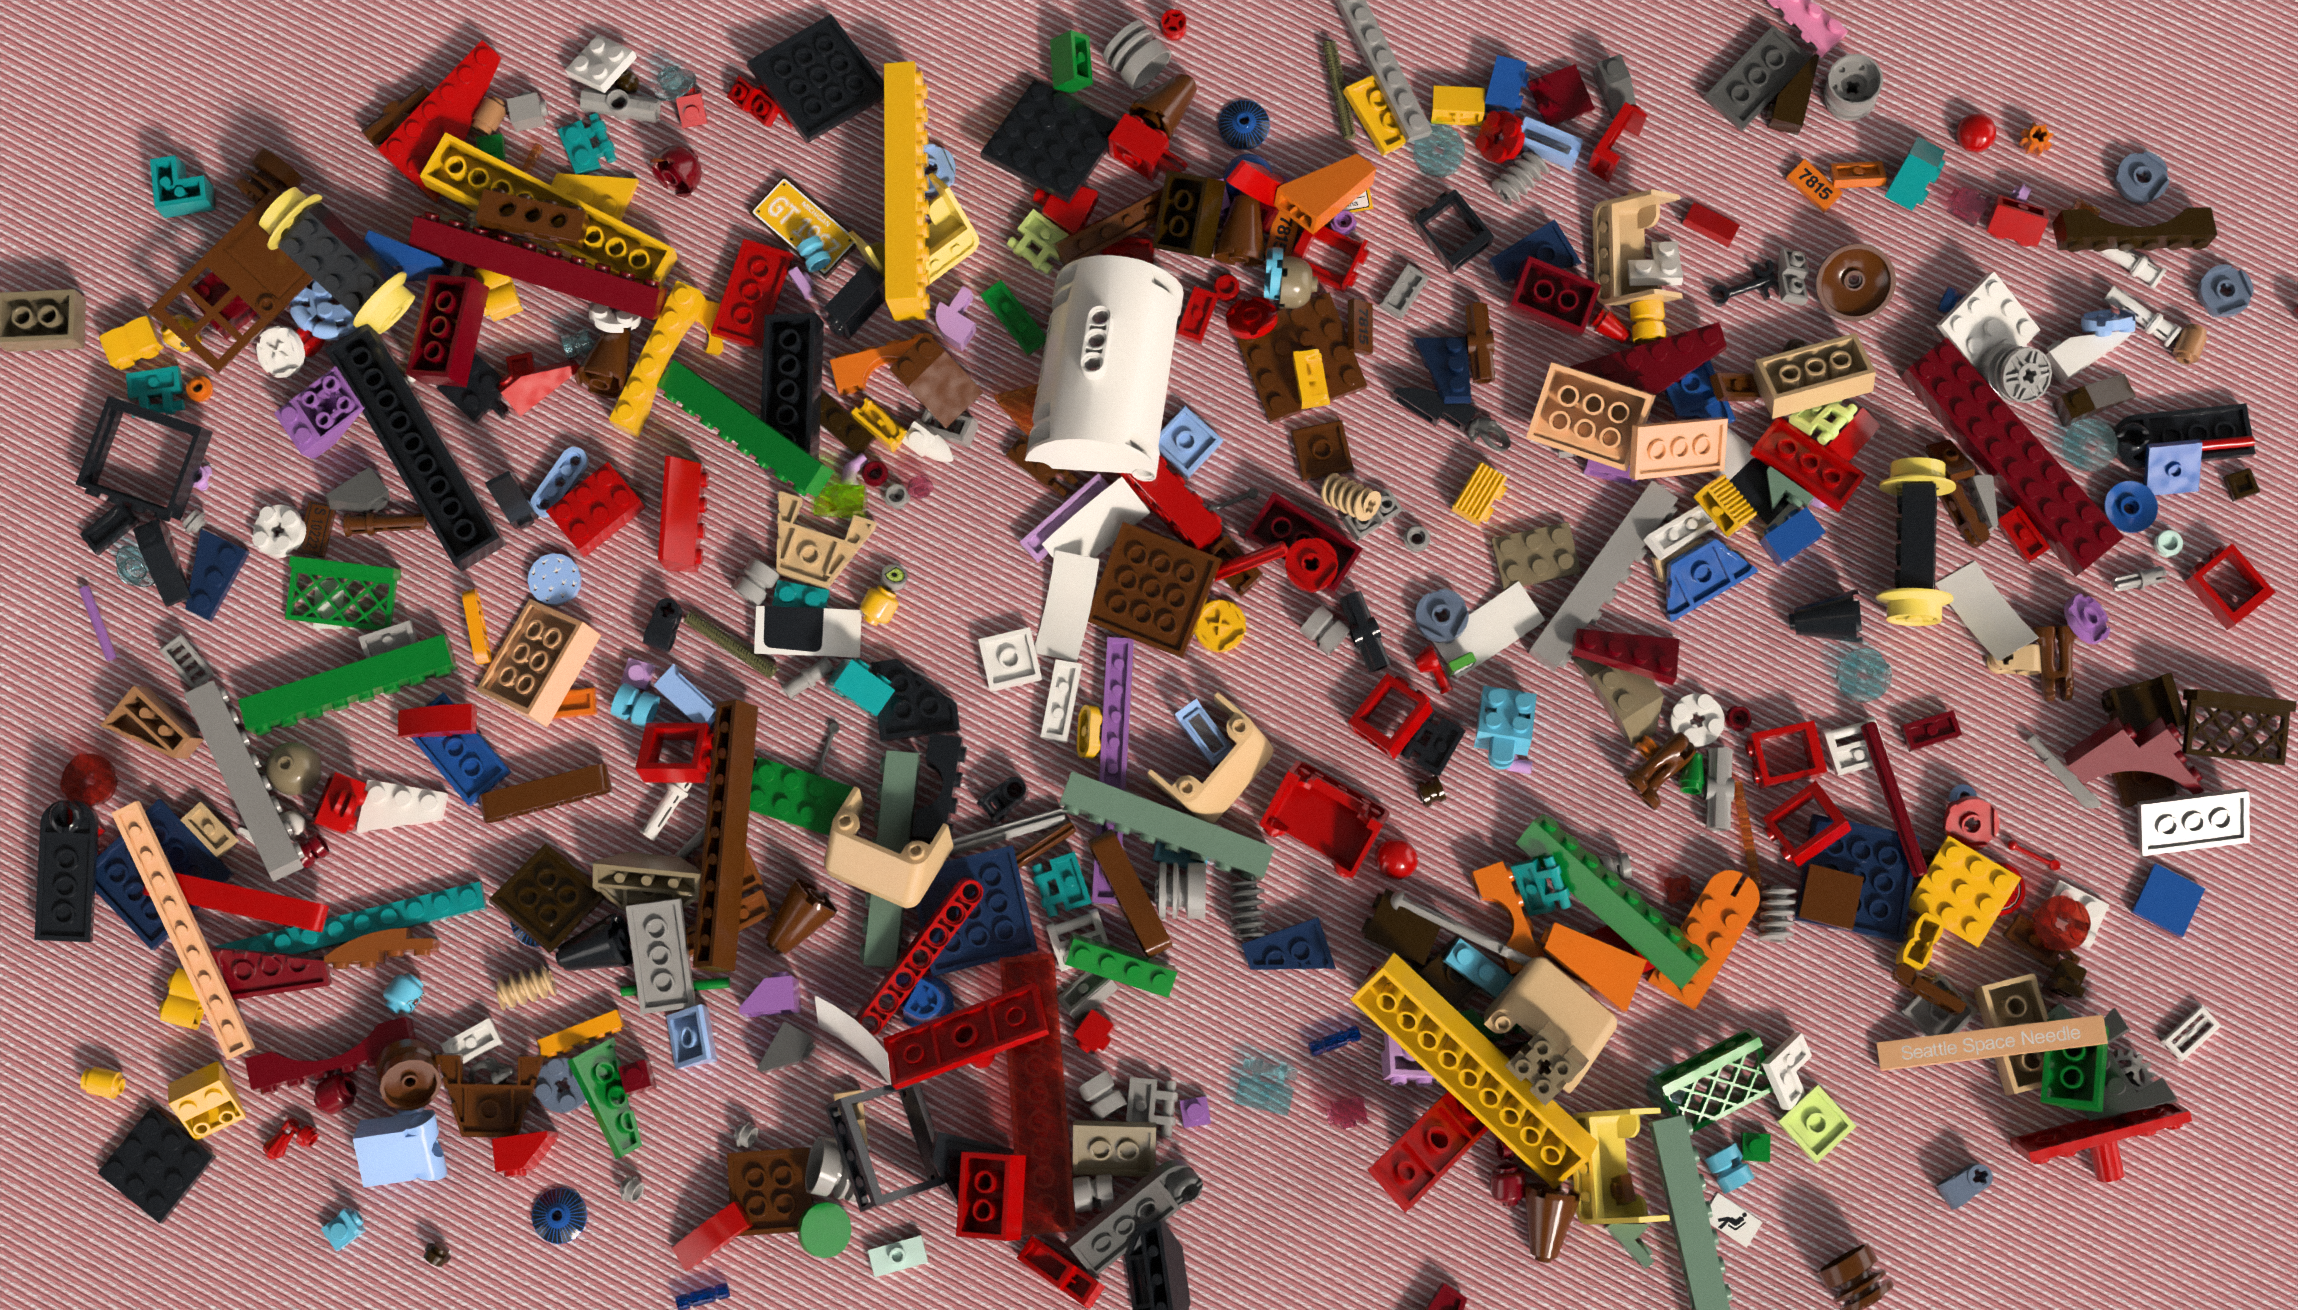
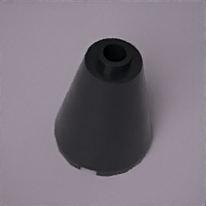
M1858 589L1794 608V614H1789L1790 630H1796V635L1863 643L1862 637L1857 638V631H1862L1859 600L1854 601L1853 595L1859 594Z
M616 913L606 916L558 947V952H556L558 965L566 971L632 965L633 956L629 945L628 924L621 915L616 916Z

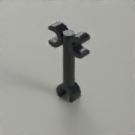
M1771 260L1766 261L1767 271L1765 272L1759 269L1758 264H1754L1752 272L1756 279L1728 288L1723 285L1714 286L1710 293H1721L1723 296L1722 299L1716 301L1715 306L1721 307L1726 304L1728 298L1763 287L1761 295L1765 301L1770 298L1768 289H1774L1777 296H1780L1778 282H1776L1775 276L1772 273L1774 269L1773 262Z

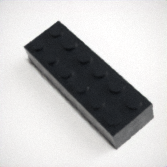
M816 313L765 315L761 419L819 460L824 322ZM759 465V468L767 475H773L775 472L771 467L767 470Z

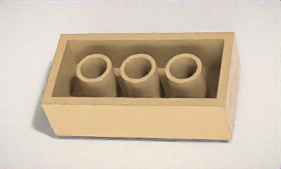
M1853 333L1755 360L1754 379L1772 419L1873 392L1876 371L1857 334Z
M2035 973L1973 989L1985 1029L2047 1022V1019H2049ZM2044 1052L1994 1057L2006 1096L2042 1087Z

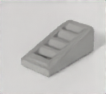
M925 409L920 420L939 434L943 439L964 447H970L978 429V424L972 417L960 415L954 421L957 424L952 433L951 429L954 422L947 429L944 427L940 429L941 424L936 420L932 427L930 424L933 416Z
M1975 475L1966 481L1967 487L1981 522L1987 525L1989 532H1992L1998 526L1994 478L1992 475Z
M181 633L159 649L192 690L201 686L215 675ZM180 645H183L185 649L173 657L171 652ZM189 652L192 656L180 665L177 661ZM196 660L198 665L186 673L184 669ZM203 668L205 673L193 682L190 677Z

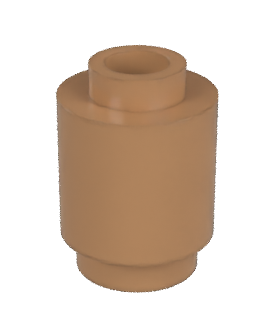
M492 96L491 99L485 97L473 116L472 127L486 136L495 132L508 112L504 108L506 104L495 96Z
M2187 324L2181 330L2172 352L2179 363L2190 365L2191 363L2198 362L2207 340V330L2197 324Z

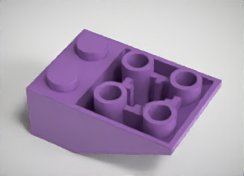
M335 366L279 408L274 414L301 455L315 460L336 444L365 407L338 367Z

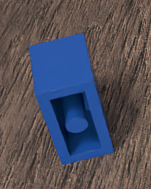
M1497 55L1485 100V112L1507 111L1514 114L1515 110L1520 111L1524 97L1519 95L1520 88H1526L1530 72L1525 71L1527 62Z
M1807 507L1800 512L1797 508L1784 517L1786 520L1779 526L1774 523L1762 532L1765 536L1759 543L1778 568L1815 543L1826 533Z

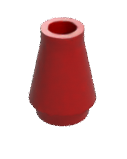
M1602 308L1590 324L1595 328V332L1614 339L1621 344L1631 332L1610 309L1606 311Z

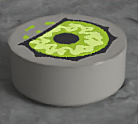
M891 564L883 568L880 582L885 588L897 591L904 588L908 575L902 567Z

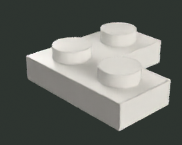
M1651 242L1650 252L1652 260H1628L1629 286L1682 285L1683 274L1677 242Z
M1793 1033L1761 1063L1781 1109L1791 1110L1806 1095L1796 1073L1812 1057L1802 1033Z

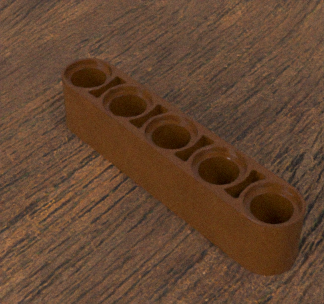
M597 764L479 795L484 823H494L604 795L612 791L607 764Z
M1109 829L1088 840L1087 844L1146 957L1150 959L1173 947L1168 933L1114 831Z

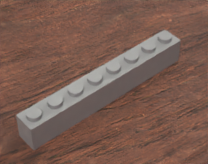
M1653 480L1531 647L1529 655L1554 672L1558 666L1565 667L1572 657L1568 652L1572 648L1573 634L1576 629H1586L1589 623L1593 626L1603 614L1599 611L1604 602L1609 605L1618 593L1614 590L1619 581L1623 584L1627 581L1633 572L1629 567L1634 560L1639 563L1648 550L1644 548L1646 543L1643 540L1648 534L1659 529L1664 519L1670 521L1678 509L1674 505L1679 498Z
M213 680L184 693V697L273 882L304 868L300 859L305 856L298 842L292 844L289 836L294 833L288 821L282 822L279 817V813H282L283 810L277 798L271 799L268 794L272 787L266 775L260 777L257 771L262 766L256 754L250 755L246 748L251 745L245 731L239 733L236 727L240 721L235 710H228L225 704L230 700L224 688L218 689Z

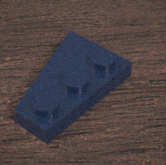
M1555 219L1488 260L1501 283L1515 280L1522 261L1528 256L1560 269L1582 264Z
M1466 337L1414 338L1413 345L1422 356V362L1433 377L1432 381L1444 404L1471 403Z
M201 529L189 587L192 597L187 599L185 609L212 622L250 553Z
M1318 917L1241 943L1250 970L1336 969Z

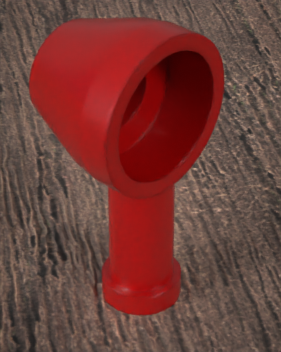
M1432 645L1426 646L1414 657L1420 673H1433L1441 690V695L1453 690Z

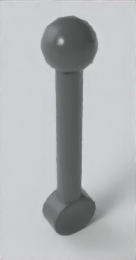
M1250 488L1246 494L1217 505H1208L1206 509L1208 511L1213 510L1216 513L1217 510L1244 499H1255L1258 496V490Z
M837 723L829 725V736L818 765L813 768L815 775L819 776L823 773L822 766L833 737L840 730Z

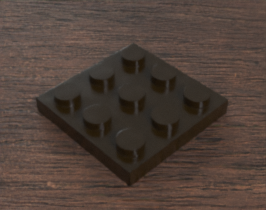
M545 843L489 898V903L550 954L606 897L600 891L598 892L593 888L591 880Z

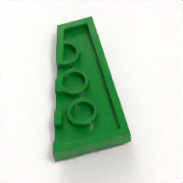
M612 1037L568 1060L567 1063L615 1158L618 1159L641 1147L642 1141L634 1111H631L629 1107L628 1097L630 1095L624 1092L618 1069L622 1065L620 1059L617 1060L614 1050L616 1042L615 1038Z

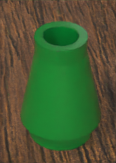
M1695 753L1693 758L1683 767L1678 782L1681 792L1691 795L1702 793V788L1705 787L1703 755Z

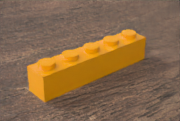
M616 1009L536 1041L541 1055L551 1059L558 1056L557 1053L561 1051L566 1053L572 1051L574 1046L580 1045L581 1047L590 1043L589 1040L605 1038L607 1033H618L622 1031L621 1028L625 1027L620 1011Z

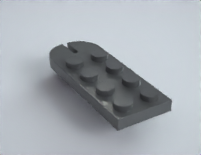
M1173 1159L1164 1162L1068 1238L1065 1243L1089 1273L1096 1277L1126 1253L1131 1239L1136 1233L1137 1225L1166 1221L1185 1204L1192 1203L1200 1196L1203 1182L1186 1161Z

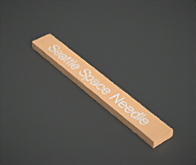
M2096 1015L1877 1042L1880 1070L1885 1071L2108 1044L2104 1016Z

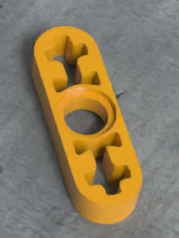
M476 588L463 591L462 600L474 659L477 665L492 662L479 593Z

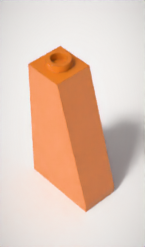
M1359 154L1352 155L1279 186L1274 206L1311 234H1314L1373 185L1377 168Z
M1554 922L1550 928L1546 926L1540 942L1544 943L1542 950L1580 981L1591 986V990L1616 1010L1622 1013L1627 1012L1647 960Z

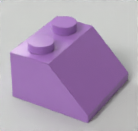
M788 972L772 973V977L764 978L739 1007V1014L746 1018L801 1013L799 980L793 977L792 974H788Z

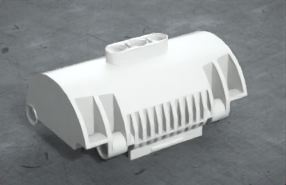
M1115 255L1084 257L1072 261L1059 271L1055 281L1051 304L1053 312L1048 322L1032 416L1034 426L1029 434L1025 461L1042 462L1049 465L1052 469L1131 473L1134 478L1141 481L1156 479L1160 455L1158 445L1177 318L1181 314L1184 294L1182 285L1175 277L1151 263Z

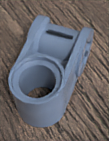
M1969 1164L1957 1173L1940 1181L1936 1187L1951 1210H1954L1988 1188L1993 1181V1174L1983 1164ZM1974 1171L1982 1173L1979 1176L1980 1182L1973 1181V1178L1976 1176Z

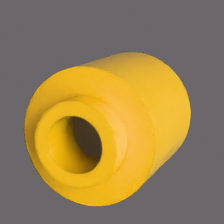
M93 1067L85 1069L81 1077L80 1086L81 1089L86 1090L89 1094L115 1099L118 1095L122 1094L125 1088V1079H123L121 1072Z

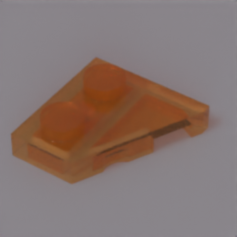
M1038 384L994 395L995 402L1028 438L1034 426L1032 416Z

